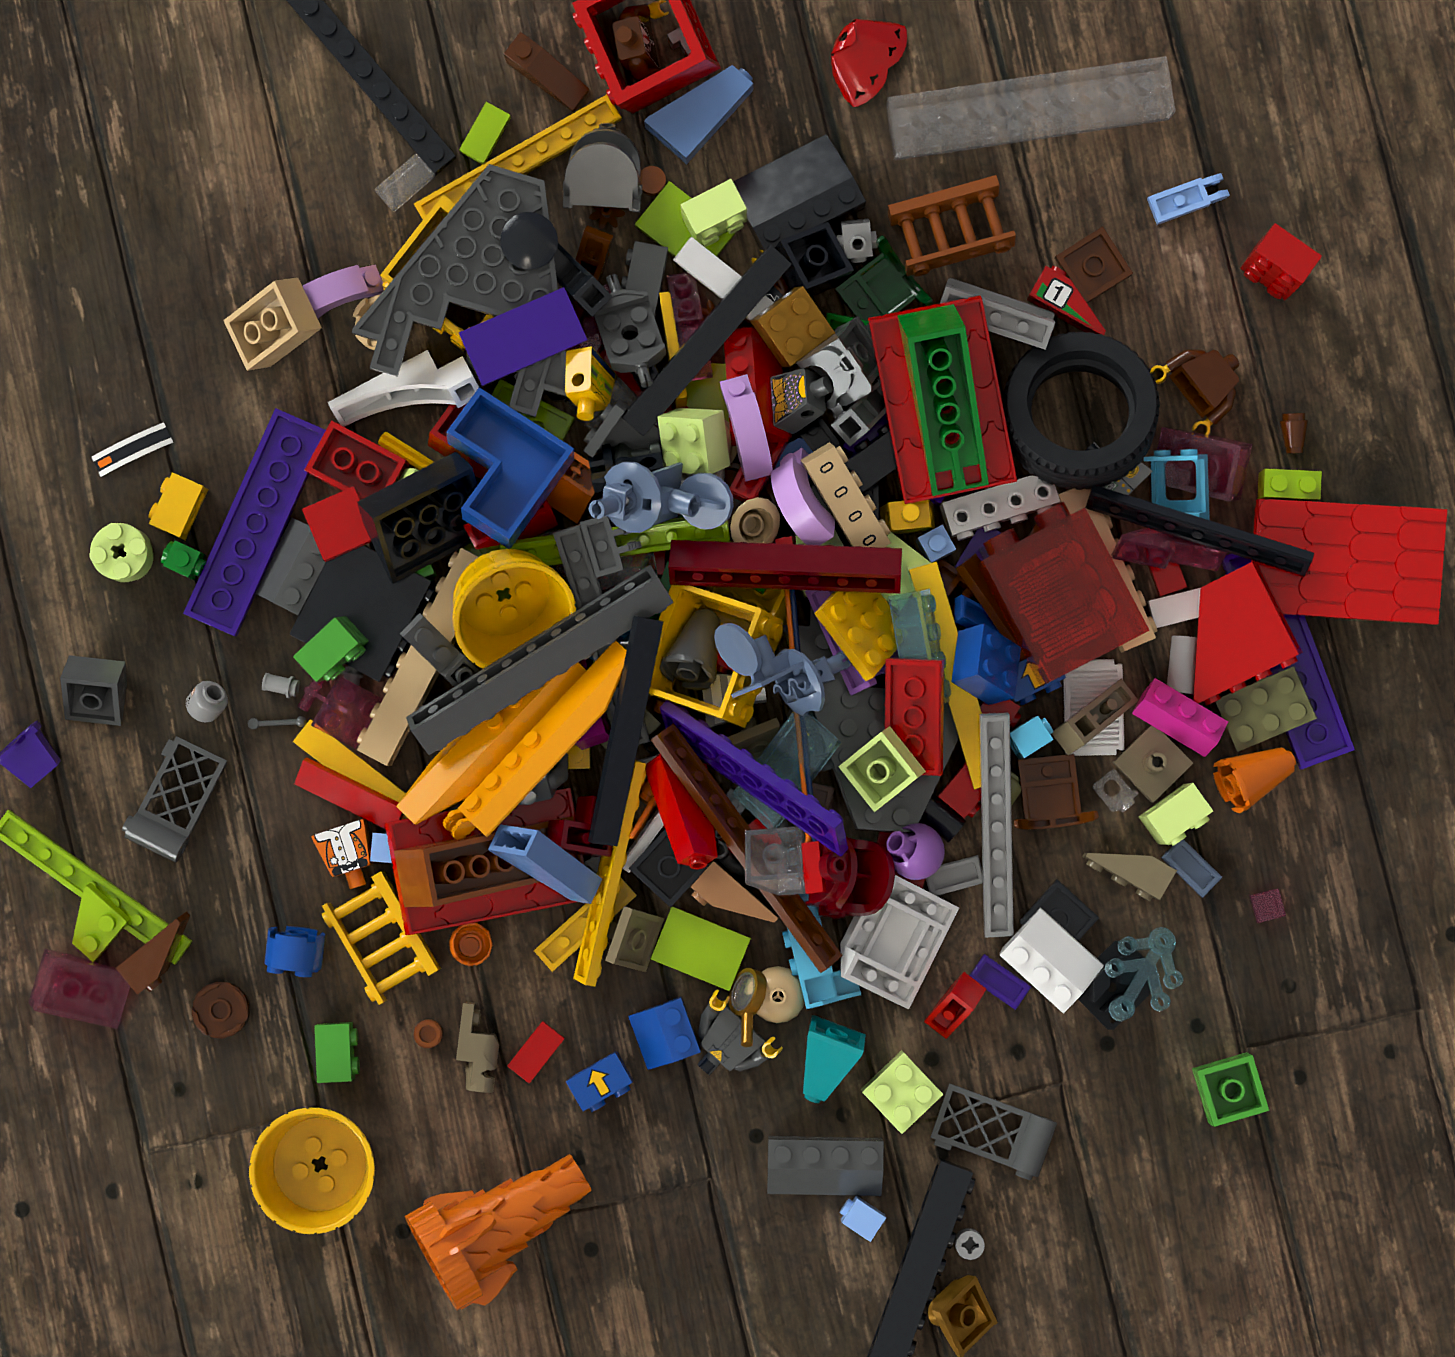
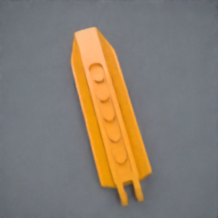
M617 641L613 642L513 750L505 756L497 767L486 776L458 809L451 810L447 814L448 816L443 819V826L447 831H451V835L455 839H464L475 827L488 837L604 714L622 676L627 651Z
M579 662L576 663L567 672L547 681L540 689L533 690L523 696L516 704L502 709L492 719L478 724L468 734L459 736L449 742L432 759L396 807L416 825L467 798L587 670Z

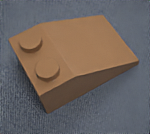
M715 861L709 865L691 886L695 890L692 896L703 906L709 903L717 908L774 923L778 919L771 910Z

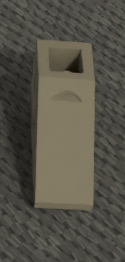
M1084 853L1082 856L1088 859L1086 865L1100 873L1105 869L1113 874L1111 880L1123 887H1126L1127 884L1137 888L1135 894L1149 902L1152 898L1156 900L1161 899L1177 870L1153 856Z

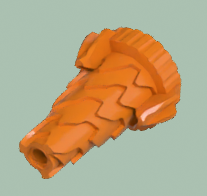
M569 1154L543 1170L533 1171L514 1182L510 1178L486 1193L482 1189L475 1194L470 1190L429 1197L424 1200L421 1207L405 1215V1219L449 1300L456 1310H462L472 1303L484 1306L490 1303L518 1270L513 1261L506 1260L529 1247L526 1242L548 1230L554 1220L570 1211L569 1206L581 1200L592 1190L581 1169Z

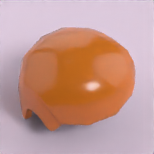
M476 922L460 925L452 932L449 940L452 956L456 961L466 966L483 963L490 956L493 946L489 931Z

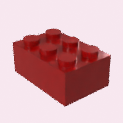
M1274 223L1254 247L1240 269L1244 271V276L1254 283L1260 282L1266 286V290L1271 296L1286 300L1303 284L1322 255Z
M331 420L305 471L341 492L353 486L356 487L362 500L397 482L404 469L409 468L410 464L407 460Z

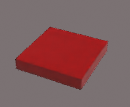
M354 486L302 509L325 562L372 542L362 521L357 504L361 499Z

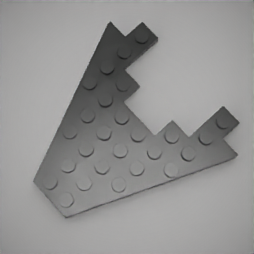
M491 164L484 169L353 327L352 334L377 341L370 369L398 377L413 323L442 330L449 303L496 317L558 290L554 257L547 265L538 269H522L506 259L500 243L503 227L517 214L535 212L549 220L544 180ZM566 351L519 370L509 407L518 413L536 418L543 391L567 397L565 393Z
M809 602L808 626H799L801 653L810 661L823 656L828 659L833 654ZM956 623L957 632L967 629ZM783 625L782 633L789 649L788 627ZM841 672L834 674L836 680L823 684L825 692L823 708L821 711H812L855 830L914 833L911 830L902 828L909 824L919 823L941 776L921 775L877 811L874 812L838 766L885 730V688L869 687L851 696ZM945 690L943 770L959 739Z

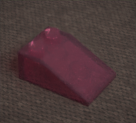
M1162 427L1157 450H1171V455H1180V450L1198 449V454H1208L1209 497L1229 502L1241 499L1253 444ZM1190 460L1168 461L1165 464L1166 486L1196 493L1195 463Z
M45 949L28 1003L37 1012L117 1029L130 986L114 967L92 962L75 955Z

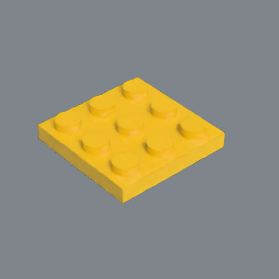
M834 591L814 613L865 682L874 678L884 666L885 659L890 658L910 634L904 623L898 618L887 600L880 593Z

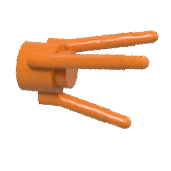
M648 779L641 784L639 799L647 806L629 835L633 840L638 837L657 805Z

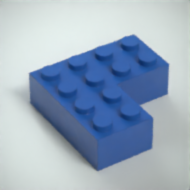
M479 387L446 432L449 445L488 469V472L461 507L462 519L501 545L511 549L573 463L574 448Z

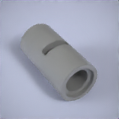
M1172 636L1167 685L1183 695H1194L1197 638Z

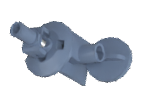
M622 462L611 467L604 476L606 485L603 489V498L592 501L589 505V512L593 518L597 517V519L607 516L618 528L631 533H641L652 528L654 525L678 517V514H682L691 525L697 528L714 529L723 525L731 517L734 507L733 495L729 486L720 477L711 473H697L688 477L681 484L683 463L680 462L652 472L637 462Z
M724 623L715 630V644L721 658L736 673L751 677V684L731 694L732 698L775 681L773 686L774 694L779 692L784 702L795 713L803 717L807 716L809 711L822 710L825 702L823 684L836 680L834 674L848 669L851 665L850 660L842 661L847 658L843 651L828 659L823 656L813 661H810L803 653L795 649H784L775 656L766 635L753 640L748 632L733 623Z

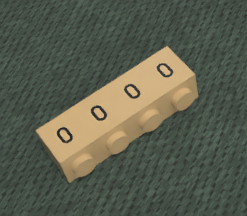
M829 442L800 460L851 547L884 548L891 544L887 537L891 533L883 519L877 520L873 511L877 508L869 495L863 496L859 487L863 484L854 470L849 472L844 463L848 461V458L840 446L835 448Z

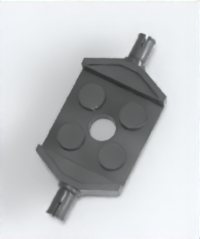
M612 274L613 281L611 275H609L606 281L608 282L610 294L613 297L594 314L611 369L620 373L635 372L639 376L642 387H647L646 380L648 386H651L653 381L649 373V367L663 359L666 355V347L662 341L649 302L648 293L645 291L621 289L618 275ZM631 330L638 333L637 337L633 340L623 338V334Z

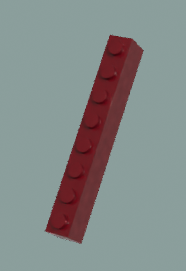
M671 540L668 566L670 585L900 594L902 548Z

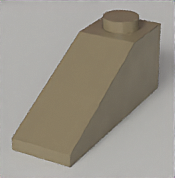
M1121 678L1056 728L1052 735L1064 751L1070 755L1088 743L1139 700Z

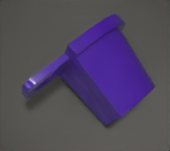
M38 720L21 732L0 752V764L30 788L61 762V759L41 732L40 728L42 725Z

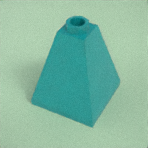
M812 1015L807 1037L803 1094H805L804 1097L814 1103L825 1102L862 1057L866 1034Z

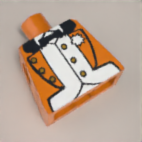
M366 819L311 836L332 877L345 874L350 889L366 885L361 868L373 865V861H370L371 842Z

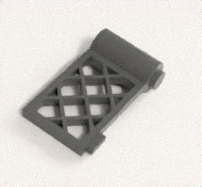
M177 736L174 741L169 739L161 753L165 756V759L138 812L134 817L129 815L122 828L126 839L175 863L183 855L189 837L228 763L227 760ZM182 745L190 749L193 760L178 765L175 754L179 746ZM195 752L204 757L197 759ZM211 759L219 763L214 774L206 777L202 776L199 766L200 762ZM171 761H172L174 767L168 769V767H169V765H170V763H171ZM195 764L199 779L184 784L179 769ZM176 771L180 786L165 790L162 783L164 775ZM210 780V782H209V784H208V786H207V788H206L205 781ZM201 783L204 791L202 798L190 803L185 788ZM158 787H160L161 792L155 794ZM182 790L186 805L171 809L166 795ZM163 796L167 811L157 815L147 811L152 799ZM198 805L193 813L192 807ZM188 808L191 820L186 829L176 825L173 813ZM169 815L170 821H167L161 817Z
M949 1083L931 1138L936 1139L934 1143L936 1146L951 1150L952 1146L1012 1167L1017 1170L1015 1175L1032 1180L1033 1176L1039 1177L1057 1122ZM953 1091L965 1095L969 1104L968 1107L955 1113L949 1103ZM969 1097L977 1099L979 1101L972 1104ZM985 1102L992 1105L996 1116L981 1123L974 1107ZM948 1106L951 1115L944 1117ZM996 1107H999L1007 1111L999 1114ZM971 1109L978 1124L963 1131L956 1116ZM1011 1112L1023 1116L1019 1128L1011 1132L1007 1131L1001 1117ZM953 1118L960 1133L950 1138L938 1134L941 1123ZM998 1119L1005 1134L990 1141L983 1126ZM980 1127L987 1143L979 1147H973L969 1145L965 1134ZM1017 1133L1013 1144L1010 1136ZM962 1136L965 1143L954 1139ZM1006 1137L1012 1147L1008 1159L996 1155L992 1144ZM989 1146L992 1153L982 1149Z

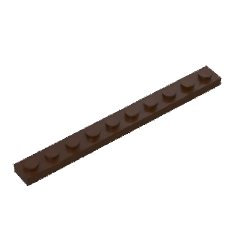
M673 723L652 738V743L818 971L822 973L843 956Z

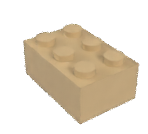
M299 278L273 281L223 320L247 371L271 367L322 329Z

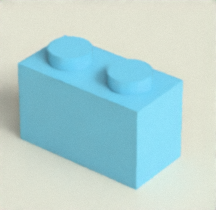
M1035 716L1010 731V747L1018 760L1023 759L1051 742L1053 738L1050 734L1054 731L1045 718L1040 719L1039 716Z

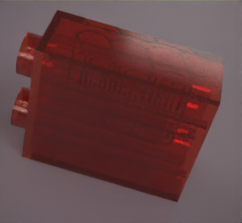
M1065 502L1057 504L1035 516L1034 520L1040 531L1020 541L1014 528H1011L983 543L989 557L982 560L978 565L1040 686L1150 631L1086 508L1070 514Z

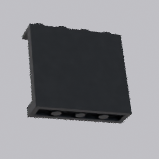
M363 545L326 562L290 635L308 643L332 619L346 616L369 642L363 646L366 651L357 660H351L345 664L378 682L384 681L385 678L389 679L392 677L396 670V663L394 661L398 653L402 654L405 652L409 644L400 633L420 613L424 603L428 604L435 594L433 586L436 581L415 572L392 584L377 552Z

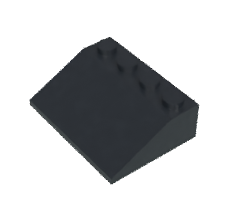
M827 134L733 181L747 208L746 223L760 250H765L768 245H772L775 248L780 240L825 222H829L830 226L865 209L866 200L854 177Z
M457 452L357 502L363 524L392 584L472 543L463 526L468 522L462 519L461 507L477 487V481L473 467Z

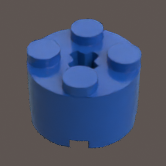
M278 926L270 927L267 934L264 962L267 965V972L282 974L284 970L295 971V976L312 977V972H318V970L322 969L325 933L322 932L317 936L318 930L286 926L285 932H278Z

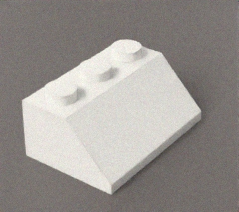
M1041 907L1002 947L1000 956L1063 1014L1084 993L1104 967L1096 957Z

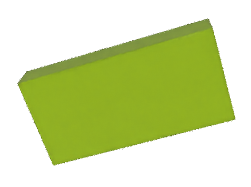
M486 102L460 147V153L482 165L486 163L510 121L511 115Z

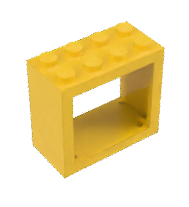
M442 195L381 273L383 290L387 288L455 206V203L446 196ZM487 314L480 323L487 321L491 318H494L495 316ZM445 317L442 330L433 328L440 334L444 331L451 336V342L463 352L466 350L459 335V332L463 331V329L459 328Z
M671 585L669 595L674 603L661 612L659 620L664 622L649 694L745 728L747 722L752 718L756 696L763 687L732 698L731 694L750 685V676H743L733 671L721 707L674 692L672 688L676 679L674 678V681L671 682L661 673V661L694 611L701 610L703 606L750 621L749 635L753 640L766 635L772 650L775 647L776 641L782 635L784 620L761 608L694 586Z

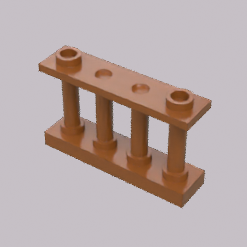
M996 175L888 205L891 226H902L912 258L905 261L907 276H922L935 268L993 252L997 254L1004 253L1015 246V231L1003 232L993 201L999 195V182ZM976 202L983 204L993 235L978 241L966 208L969 204ZM951 209L956 211L966 242L964 245L953 248L949 247L939 216L941 212ZM923 217L929 219L939 252L924 256L922 255L912 223L914 220Z

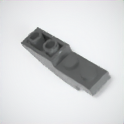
M420 613L400 633L454 687L479 672Z

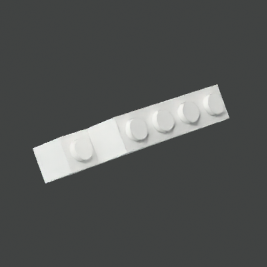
M426 350L403 362L398 377L382 373L329 401L328 404L339 424L344 427L378 412L414 404H453L460 408L469 402L479 386L463 356L438 369L430 353Z

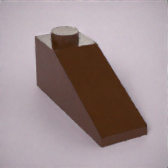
M521 31L504 52L508 65L572 112L590 90L544 48Z
M187 911L116 967V970L137 995L145 988L151 992L163 982L160 976L168 971L190 918V914Z

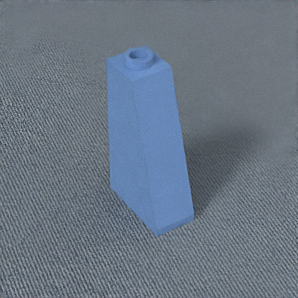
M731 65L648 116L644 121L645 129L687 165L753 92V82H751L753 78L743 68L738 70Z
M500 824L488 848L493 854L571 901L591 904L602 881L600 876L538 830Z

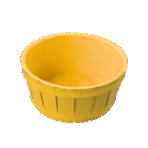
M517 549L491 551L471 562L462 572L456 583L453 593L452 616L456 641L464 655L472 663L475 662V665L484 669L576 611L574 595L560 574L546 565L537 556ZM505 587L509 588L510 598H504L502 601H499V595L496 592L498 590L503 591Z
M302 1108L280 1116L261 1133L251 1153L249 1178L250 1185L252 1184L251 1189L258 1205H261L260 1208L271 1220H275L283 1228L291 1231L295 1230L297 1233L320 1234L345 1225L363 1208L373 1186L375 1176L374 1156L365 1134L349 1118L329 1109ZM321 1156L325 1157V1164L328 1165L327 1170L321 1169L320 1172H316L314 1170L315 1165L312 1164L313 1159L318 1160Z

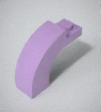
M358 265L347 267L319 277L302 286L317 318L337 306L354 300L380 295L384 291L383 282L376 265L359 268Z
M748 375L720 381V388L732 424L738 459L745 481L771 475L773 468L767 437Z
M800 448L796 452L784 456L780 461V466L771 471L772 489L783 516L795 534L806 545H821L834 537L835 518L815 497L808 481V473L800 461L809 454L803 448Z

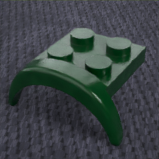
M883 235L876 240L880 255L835 289L854 317L859 316L863 320L898 312L914 299L923 306H929L933 303L932 298L920 287L912 275H906L905 266Z

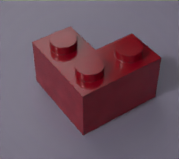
M597 796L577 798L575 821L549 820L547 837L566 852L590 857L612 856L613 846L588 842Z

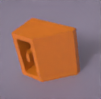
M574 452L573 463L546 499L552 508L576 524H579L589 509L590 503L599 494V492L594 493L589 461Z

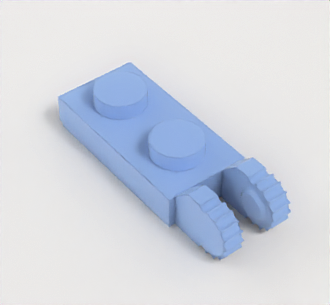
M1219 173L1204 179L1198 178L1149 196L1147 201L1156 224L1158 225L1208 207L1212 203L1229 197L1228 189L1220 190L1211 195H1208L1205 187L1216 185L1224 180L1222 174Z

